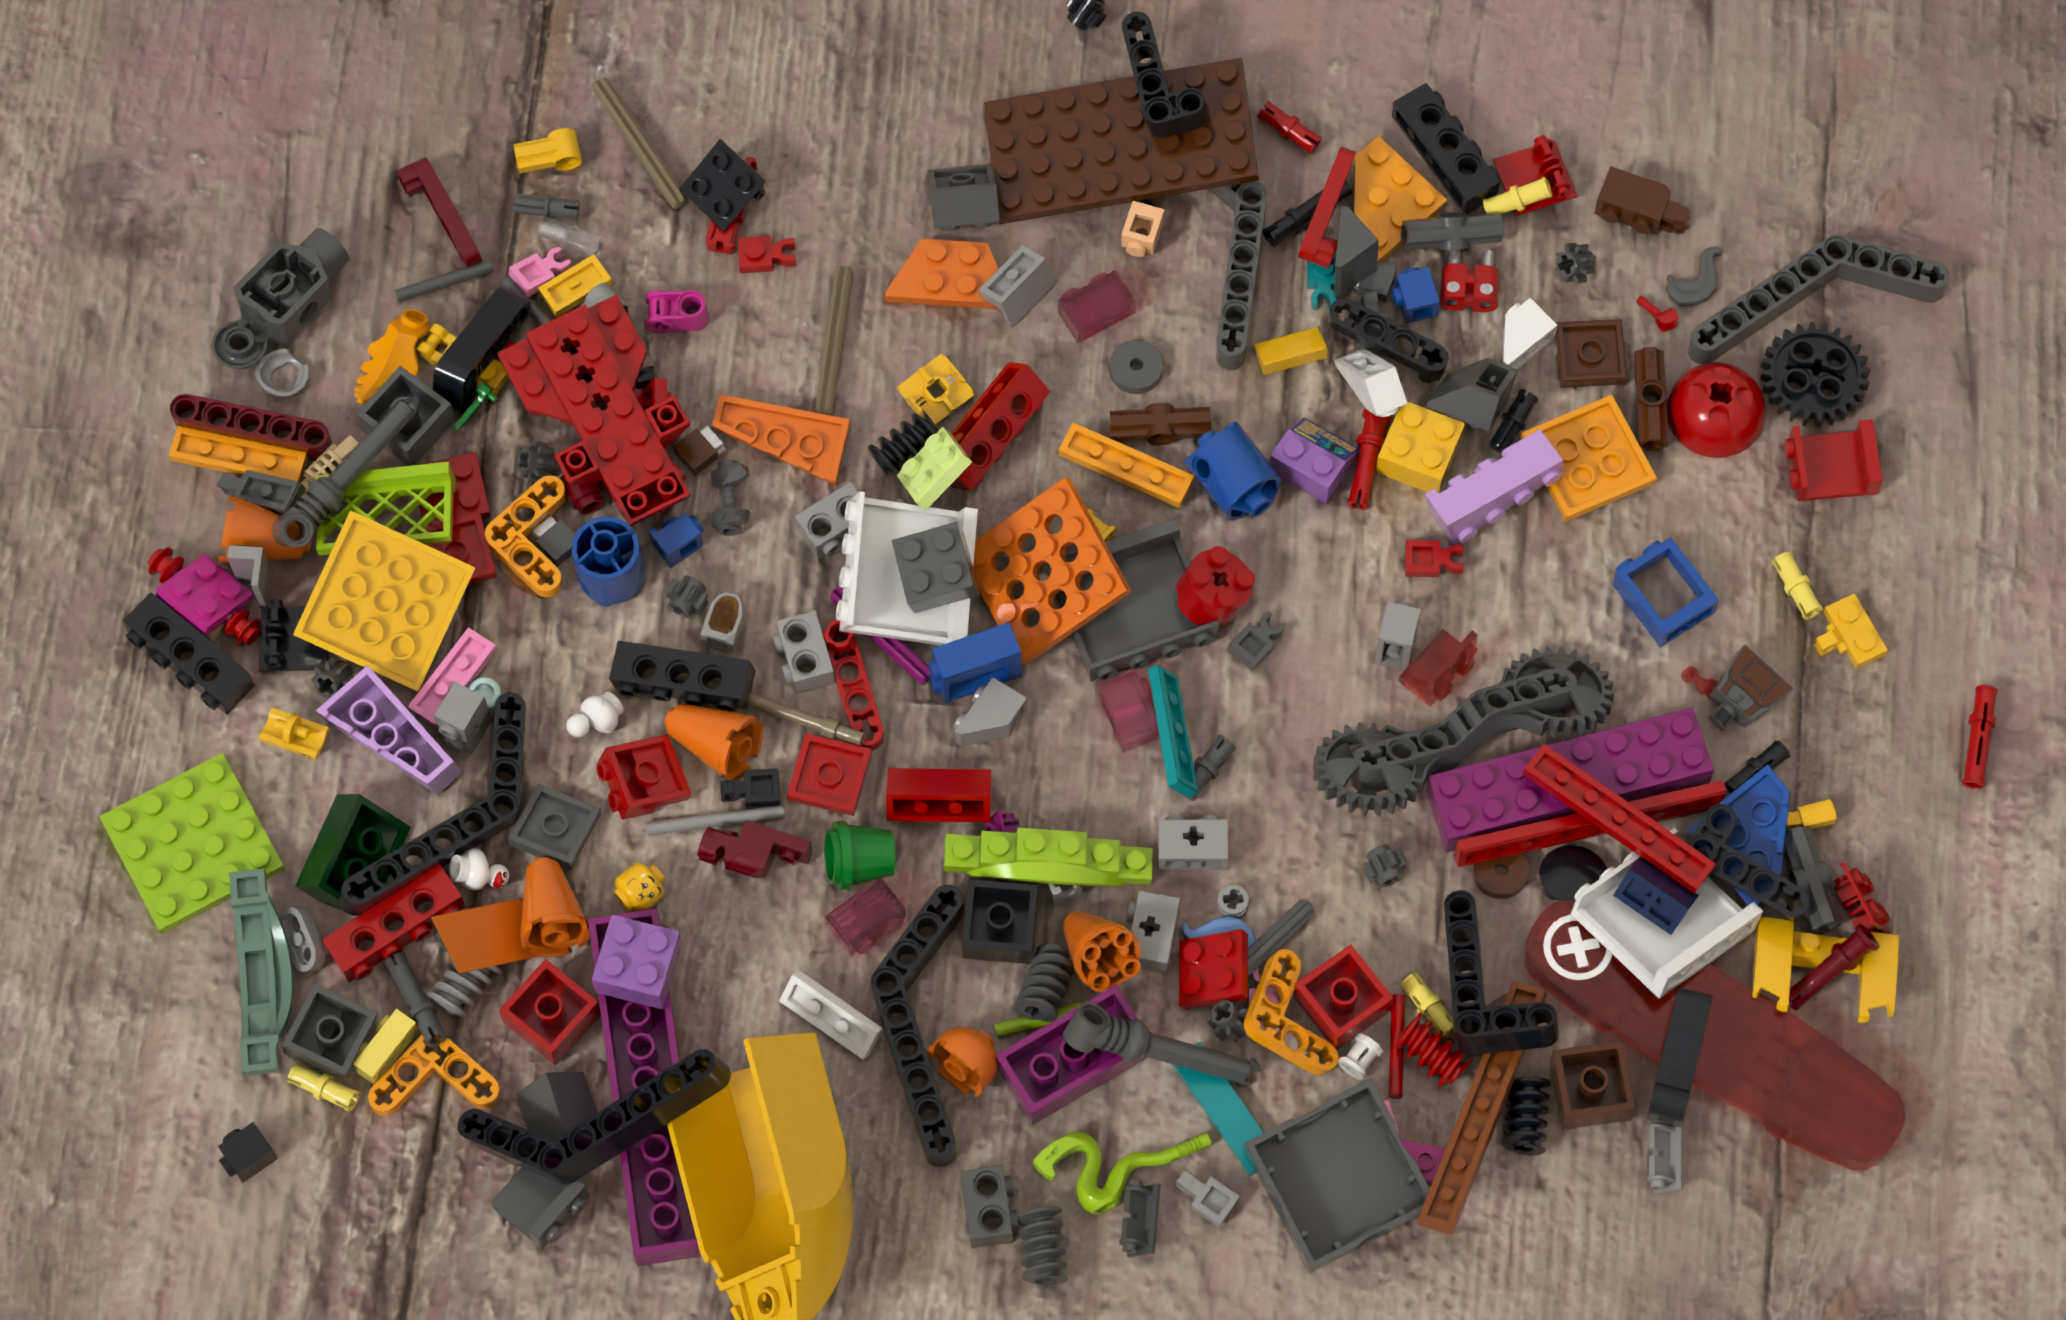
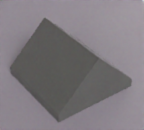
M1341 207L1335 261L1334 296H1342L1377 270L1378 239L1349 207Z
M583 1072L545 1073L516 1093L527 1130L551 1140L558 1138L596 1114Z

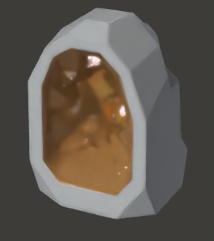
M725 592L719 594L711 602L701 632L703 644L726 653L735 651L744 624L746 608L738 593Z

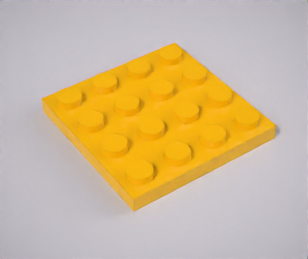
M350 510L293 635L360 666L366 667L368 665L374 672L415 691H419L476 567Z

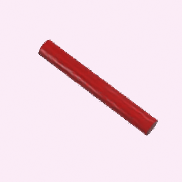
M1393 994L1388 1097L1391 1099L1403 1098L1404 1048L1397 1050L1395 1046L1399 1039L1398 1036L1405 1027V995Z

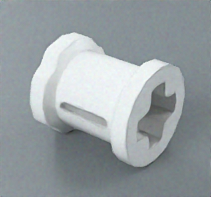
M1358 1033L1355 1037L1356 1043L1345 1057L1341 1056L1339 1058L1338 1064L1352 1077L1363 1080L1366 1077V1069L1375 1057H1380L1383 1054V1049L1370 1037Z

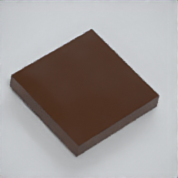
M1622 319L1555 322L1557 324L1555 340L1560 388L1627 385L1628 378Z

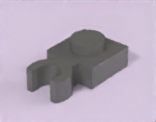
M1270 611L1262 615L1258 628L1249 623L1229 643L1227 648L1230 654L1251 671H1254L1274 650L1276 643L1272 640L1280 638L1286 626L1282 622L1277 628L1269 627L1267 623L1272 615Z

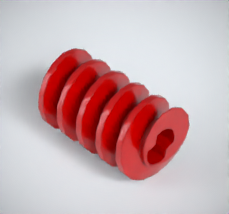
M1421 1011L1398 1036L1399 1039L1395 1048L1400 1050L1408 1046L1409 1050L1406 1055L1408 1060L1418 1055L1420 1058L1416 1068L1421 1069L1429 1065L1430 1069L1426 1076L1428 1079L1439 1074L1441 1077L1437 1087L1440 1089L1448 1084L1451 1085L1473 1061V1058L1462 1063L1461 1060L1464 1052L1460 1049L1453 1053L1450 1052L1454 1044L1452 1039L1441 1043L1440 1040L1443 1035L1441 1029L1432 1034L1430 1033L1433 1021L1428 1020L1422 1024L1419 1023L1423 1013Z

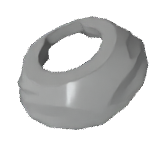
M281 348L270 351L261 358L256 366L255 377L265 393L275 398H289L297 395L305 388L309 379V367L293 356L289 349ZM287 364L295 366L299 372L293 386L287 389H279L272 384L271 379L274 371Z

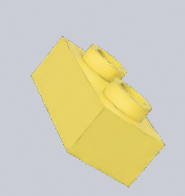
M398 1009L391 1016L386 1015L380 1021L376 1028L377 1034L370 1043L365 1042L362 1044L353 1063L357 1073L373 1085L401 1057L420 1034L416 1022Z

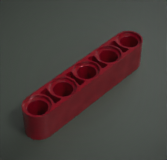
M181 394L175 397L170 404V413L176 428L181 426L307 452L308 460L316 461L333 444L327 426L317 420L190 394ZM194 411L190 417L181 418L184 412ZM220 417L226 418V420L222 424H212L216 419ZM251 424L259 425L253 431H245V428ZM282 431L291 432L287 437H277V435ZM313 438H323L319 444H309Z

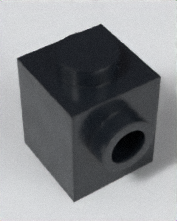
M254 1122L242 1130L235 1129L223 1138V1143L218 1146L224 1156L218 1161L229 1177L236 1174L242 1183L278 1159L274 1150Z

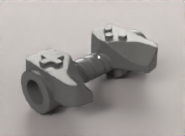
M731 459L720 461L718 468L711 472V485L722 491L723 501L722 507H719L711 514V526L723 536L740 534L741 525L746 524L750 517L749 510L736 509L735 505L736 487L749 476V469L747 466Z

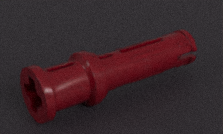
M1862 924L1857 925L1855 933L1843 943L1837 942L1831 949L1832 954L1790 988L1789 1002H1792L1790 1006L1795 1011L1799 1010L1803 1004L1844 970H1854L1858 967L1857 962L1871 950L1877 951L1880 948L1878 941Z

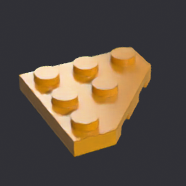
M1377 136L1355 156L1354 214L1378 239L1377 261L1383 262L1403 244L1400 232L1402 220L1434 218L1447 206L1448 200L1381 137Z

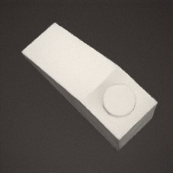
M1360 349L1334 360L1337 369L1364 407L1374 415L1387 417L1399 411L1398 407L1408 404L1396 367L1367 349Z

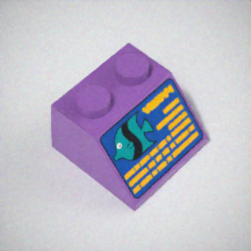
M1303 417L1286 431L1270 455V464L1281 479L1327 504L1358 458L1360 448Z

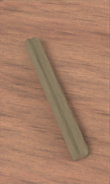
M602 77L593 83V91L673 209H679L681 206H684L687 203V196L679 190L680 185L608 78Z
M838 266L835 269L814 410L815 413L833 416L853 281V270L850 267Z

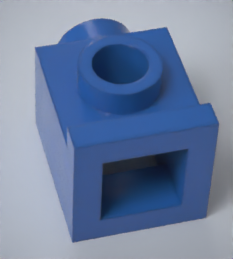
M684 513L678 518L673 517L667 520L659 531L654 527L648 530L651 544L670 568L704 546L701 535L704 529L694 515L688 517Z

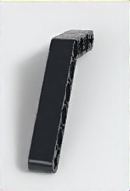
M507 692L500 695L496 700L491 720L486 797L347 878L341 887L339 896L340 907L346 914L358 916L436 865L445 866L450 863L454 855H462L465 851L477 847L506 830L514 823L520 803L526 715L525 701L520 695ZM505 709H511V714L513 715L511 724L505 725L507 715ZM509 740L514 744L515 748L503 749L498 742ZM506 772L512 776L513 780L503 782L497 778L496 774ZM498 804L506 805L511 812L506 815L499 814L495 811L494 806ZM469 821L477 822L482 829L472 832L466 828L465 823ZM445 838L453 846L449 849H442L435 841ZM412 855L418 856L423 860V864L412 866L407 862L406 858ZM388 873L394 878V881L384 884L377 879V875ZM350 892H353L355 895L363 892L362 899L359 900L357 896L350 898Z
M942 885L933 892L871 977L873 999L927 1161L936 1167H946L955 1159V1137L907 991L964 914L963 895L953 885ZM951 901L954 902V907L948 905L942 912V902L944 904H949ZM926 926L937 930L931 937H923L919 934V931ZM904 954H912L916 957V960L909 965H904L898 961ZM884 981H891L896 984V987L890 992H883L878 989L880 983ZM894 1013H903L907 1017L901 1024H893L888 1020ZM910 1044L917 1048L915 1054L911 1056H903L899 1053V1049L904 1045ZM920 1076L927 1079L928 1083L922 1088H913L909 1084L915 1077ZM926 1109H934L939 1113L937 1118L932 1121L923 1120L920 1114ZM938 1132L941 1144L945 1147V1151L940 1153L935 1148L933 1134Z
M707 1049L697 1050L554 1140L475 1108L467 1110L462 1114L458 1121V1131L461 1136L482 1151L562 1185H569L724 1089L730 1081L731 1071L728 1065Z

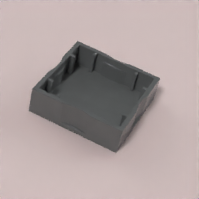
M1372 1078L1328 1099L1319 1108L1299 1118L1290 1119L1245 1142L1243 1146L1309 1274L1418 1218L1430 1190L1415 1159L1411 1157L1398 1136L1395 1122Z

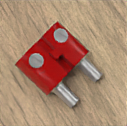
M1449 250V263L1443 266L1441 270L1440 306L1447 310L1464 311V306L1472 307V312H1491L1496 310L1498 307L1500 273L1496 267H1493L1494 252L1491 250L1483 251L1482 265H1475V269H1467V264H1460L1461 250Z

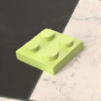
M942 427L936 434L931 435L927 439L924 447L913 458L904 463L897 477L916 504L926 511L972 461L953 435Z

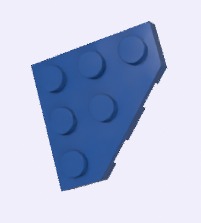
M1766 765L1719 804L1730 806L1740 820V829L1730 847L1782 876L1791 792L1769 765ZM1728 814L1717 816L1714 821V828L1718 830L1728 828L1731 823V816ZM1703 817L1686 829L1691 836H1693ZM1710 844L1701 845V849L1710 858L1713 853V846ZM1740 861L1731 862L1726 868L1727 876H1739L1744 868L1743 863ZM1769 878L1760 880L1757 883L1756 892L1761 895L1770 893L1774 887L1773 880ZM1736 890L1747 905L1751 904L1752 902H1754L1758 906L1762 905L1761 903L1755 901L1749 896Z

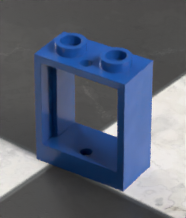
M1671 537L1662 543L1655 541L1643 551L1642 556L1635 560L1629 558L1616 568L1612 585L1660 648L1716 613L1719 599ZM1667 557L1698 598L1662 620L1632 581V578Z
M1009 622L932 648V661L928 662L931 673L929 679L935 694L941 693L945 703L976 693L982 684L987 686L992 677L1002 683L1022 677L1021 651Z

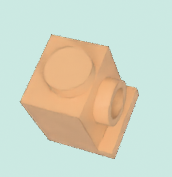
M1132 201L1121 234V247H1125L1128 254L1135 257H1144L1145 253L1153 255L1161 229L1164 226V209Z

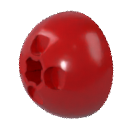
M1705 363L1684 373L1672 387L1666 404L1668 425L1677 440L1689 450L1707 457H1729L1745 451L1758 439L1765 424L1766 404L1760 387L1747 372L1727 363Z

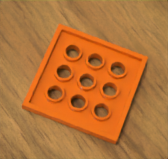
M1063 478L975 540L973 570L978 589L997 625L1010 623L1021 651L1022 666H1026L1132 593L1085 504L1069 478ZM1060 516L1063 521L1062 528L1058 533L1053 534L1050 530V523L1055 517ZM1029 535H1034L1036 545L1031 552L1026 553L1023 547L1024 540ZM1075 544L1078 548V555L1074 561L1068 562L1065 552L1070 545ZM1006 553L1009 557V564L1005 570L999 571L997 560L1002 554ZM1049 563L1051 574L1046 580L1041 581L1038 574L1039 569L1043 564ZM1090 572L1093 575V584L1088 590L1084 591L1081 587V579L1084 574ZM1021 581L1024 585V593L1019 599L1015 600L1012 596V588L1017 582ZM1064 591L1066 603L1062 608L1056 609L1054 597L1058 592ZM1036 609L1040 616L1039 622L1036 626L1030 628L1027 624V617L1032 610Z

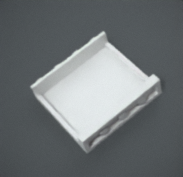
M861 491L852 497L851 501L848 500L845 508V520L849 521L848 534L844 535L842 542V553L846 554L845 567L841 568L839 575V587H843V595L836 608V620L840 621L839 631L934 645H944L967 637L970 598L914 614L906 601L891 540L958 522L964 531L973 566L978 509L964 507L960 511L929 507L925 511L919 505L866 498L865 492Z
M1673 828L1670 832L1677 835L1678 830ZM1631 852L1617 868L1609 867L1602 873L1598 881L1592 885L1586 883L1576 892L1574 896L1576 901L1571 915L1660 999L1753 933L1763 910L1754 902L1742 909L1707 877L1696 892L1699 896L1673 934L1670 935L1613 896L1628 871L1640 857L1636 853Z

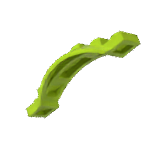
M1017 827L1016 833L981 831L980 836L946 834L944 840L943 871L964 872L970 876L1046 884L1083 886L1151 885L1153 848L1120 846V840L1087 838V832Z

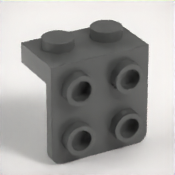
M521 1167L492 1200V1206L496 1212L543 1250L549 1242H554L564 1230V1225L572 1216H577L584 1209L590 1196L586 1185L579 1179L569 1185H562Z

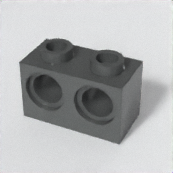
M1003 1165L960 1171L971 1249L1013 1243L1012 1231H1019L1016 1209L1009 1210L1007 1197L1014 1196L1011 1175L1004 1176ZM984 1183H992L998 1188L990 1196L982 1195L978 1189ZM989 1217H997L1003 1223L998 1229L989 1230L984 1227L983 1222Z

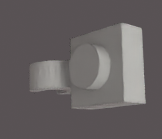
M1183 1171L1176 1181L1175 1188L1185 1195L1195 1198L1190 1208L1219 1228L1240 1198L1238 1194L1213 1177H1210L1206 1184H1203L1190 1173Z

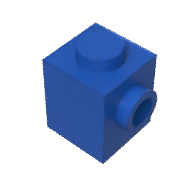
M1412 267L1402 271L1401 274H1397L1396 284L1394 288H1391V294L1395 307H1401L1405 324L1437 317L1440 302L1429 267L1422 269Z

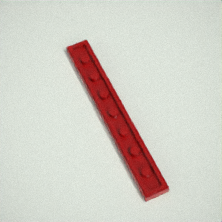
M1717 781L1633 800L1628 803L1654 821L1661 822L1708 811L1712 806L1724 800L1726 789L1723 781ZM1579 813L1457 840L1454 858L1457 867H1463L1607 833Z

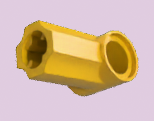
M571 128L556 129L550 132L547 138L513 144L519 174L551 167L558 171H569L582 164L577 133Z

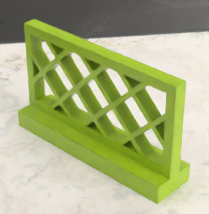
M440 462L362 471L344 491L342 503L346 507L335 517L327 513L328 518L322 520L323 523L317 526L316 551L318 555H329L335 543H326V537L335 528L341 531L343 527L342 522L347 518L350 510L375 521L374 519L387 508L395 516L385 525L386 527L394 529L404 521L412 527L405 535L423 544L452 542L453 492L456 491V478L450 463ZM327 474V475H317V476H316V480H317L319 477H328L330 474ZM444 493V498L435 507L425 501L431 494ZM409 496L413 499L401 511L392 505L398 497ZM377 500L379 504L368 514L359 508L364 501ZM421 505L429 512L416 523L408 515ZM437 517L443 522V531L429 533L424 528Z

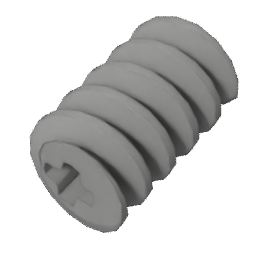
M453 963L452 965L456 972L446 970L443 975L447 983L437 981L434 986L438 994L428 992L426 996L439 1010L449 1017H452L454 1014L465 1017L466 1013L461 1005L463 1003L472 1007L475 1005L470 996L471 993L483 996L484 992L479 984L483 982L492 985L493 981L488 973L491 971L500 975L502 971L498 965L459 974Z

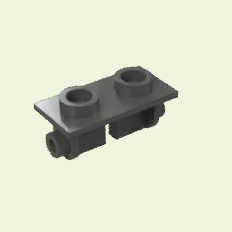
M1130 1180L1128 1186L1124 1188V1211L1130 1213V1218H1123L1119 1244L1123 1246L1122 1251L1126 1252L1129 1258L1155 1254L1161 1184L1143 1186L1141 1181Z

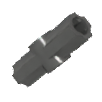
M1460 212L1441 213L1437 215V218L1402 220V226L1400 227L1401 240L1405 250L1437 247L1441 250H1461L1473 244L1502 242L1504 223L1502 214L1494 212L1474 215Z
M1800 826L1790 829L1786 834L1784 852L1790 866V882L1805 890L1812 901L1813 909L1807 918L1812 933L1821 934L1829 932L1841 926L1842 923L1832 894L1833 884L1830 870L1826 862L1820 859L1810 827Z

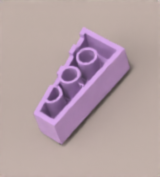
M1541 429L1505 448L1501 453V459L1496 461L1495 458H1488L1477 464V468L1471 476L1462 477L1459 474L1448 481L1449 486L1438 494L1436 489H1433L1425 494L1430 514L1452 545L1471 540L1478 533V529L1486 523L1494 524L1505 516L1507 509L1515 504L1522 505L1534 496V491L1543 485L1546 487L1551 486L1562 477V473L1565 471L1564 462Z
M368 665L316 710L328 724L436 795L463 773Z

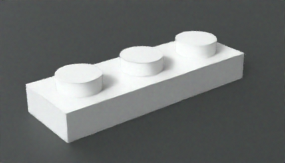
M800 970L792 974L779 1002L862 1060L870 1055L883 1030L878 1024Z

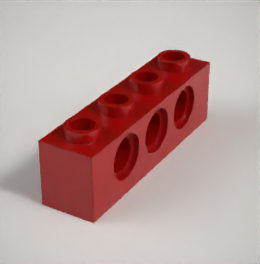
M1008 362L951 432L972 461L950 485L952 488L971 491L982 482L983 475L991 465L1002 457L1003 450L1011 440L1022 432L1023 425L1032 414L1042 407L1044 399L1051 391L1027 364Z
M438 864L323 938L322 942L326 951L349 983L354 979L361 980L367 977L373 971L374 966L383 960L386 961L389 957L394 959V954L402 952L403 947L411 942H419L427 938L435 927L431 919L432 916L447 914L455 910L462 911L466 906L462 895L441 865ZM423 902L434 903L432 909L427 912L417 911L418 906ZM399 920L404 922L403 927L398 931L387 930L393 921ZM364 940L375 941L373 947L369 950L362 951L358 949L359 944Z

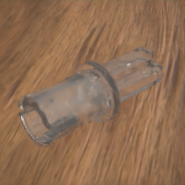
M544 217L543 222L540 223L538 228V237L562 244L564 249L575 248L591 255H599L602 251L604 240L598 236L578 230L577 225L572 224L569 226Z

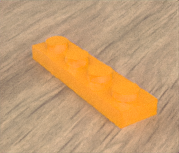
M1072 423L1058 450V456L1179 509L1194 482V475L1076 423Z
M177 426L168 455L172 462L240 476L246 470L298 482L302 481L308 461L307 452Z

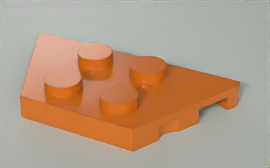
M921 238L886 290L885 301L1001 310L983 299L979 292V289L999 268L988 243Z

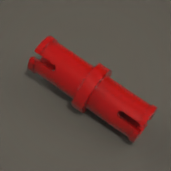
M1267 101L1264 104L1265 109L1261 108L1257 115L1259 120L1264 121L1280 132L1279 136L1284 140L1290 139L1310 155L1316 150L1314 147L1319 146L1323 137L1299 123L1300 119L1295 115L1289 116L1273 105L1272 102Z

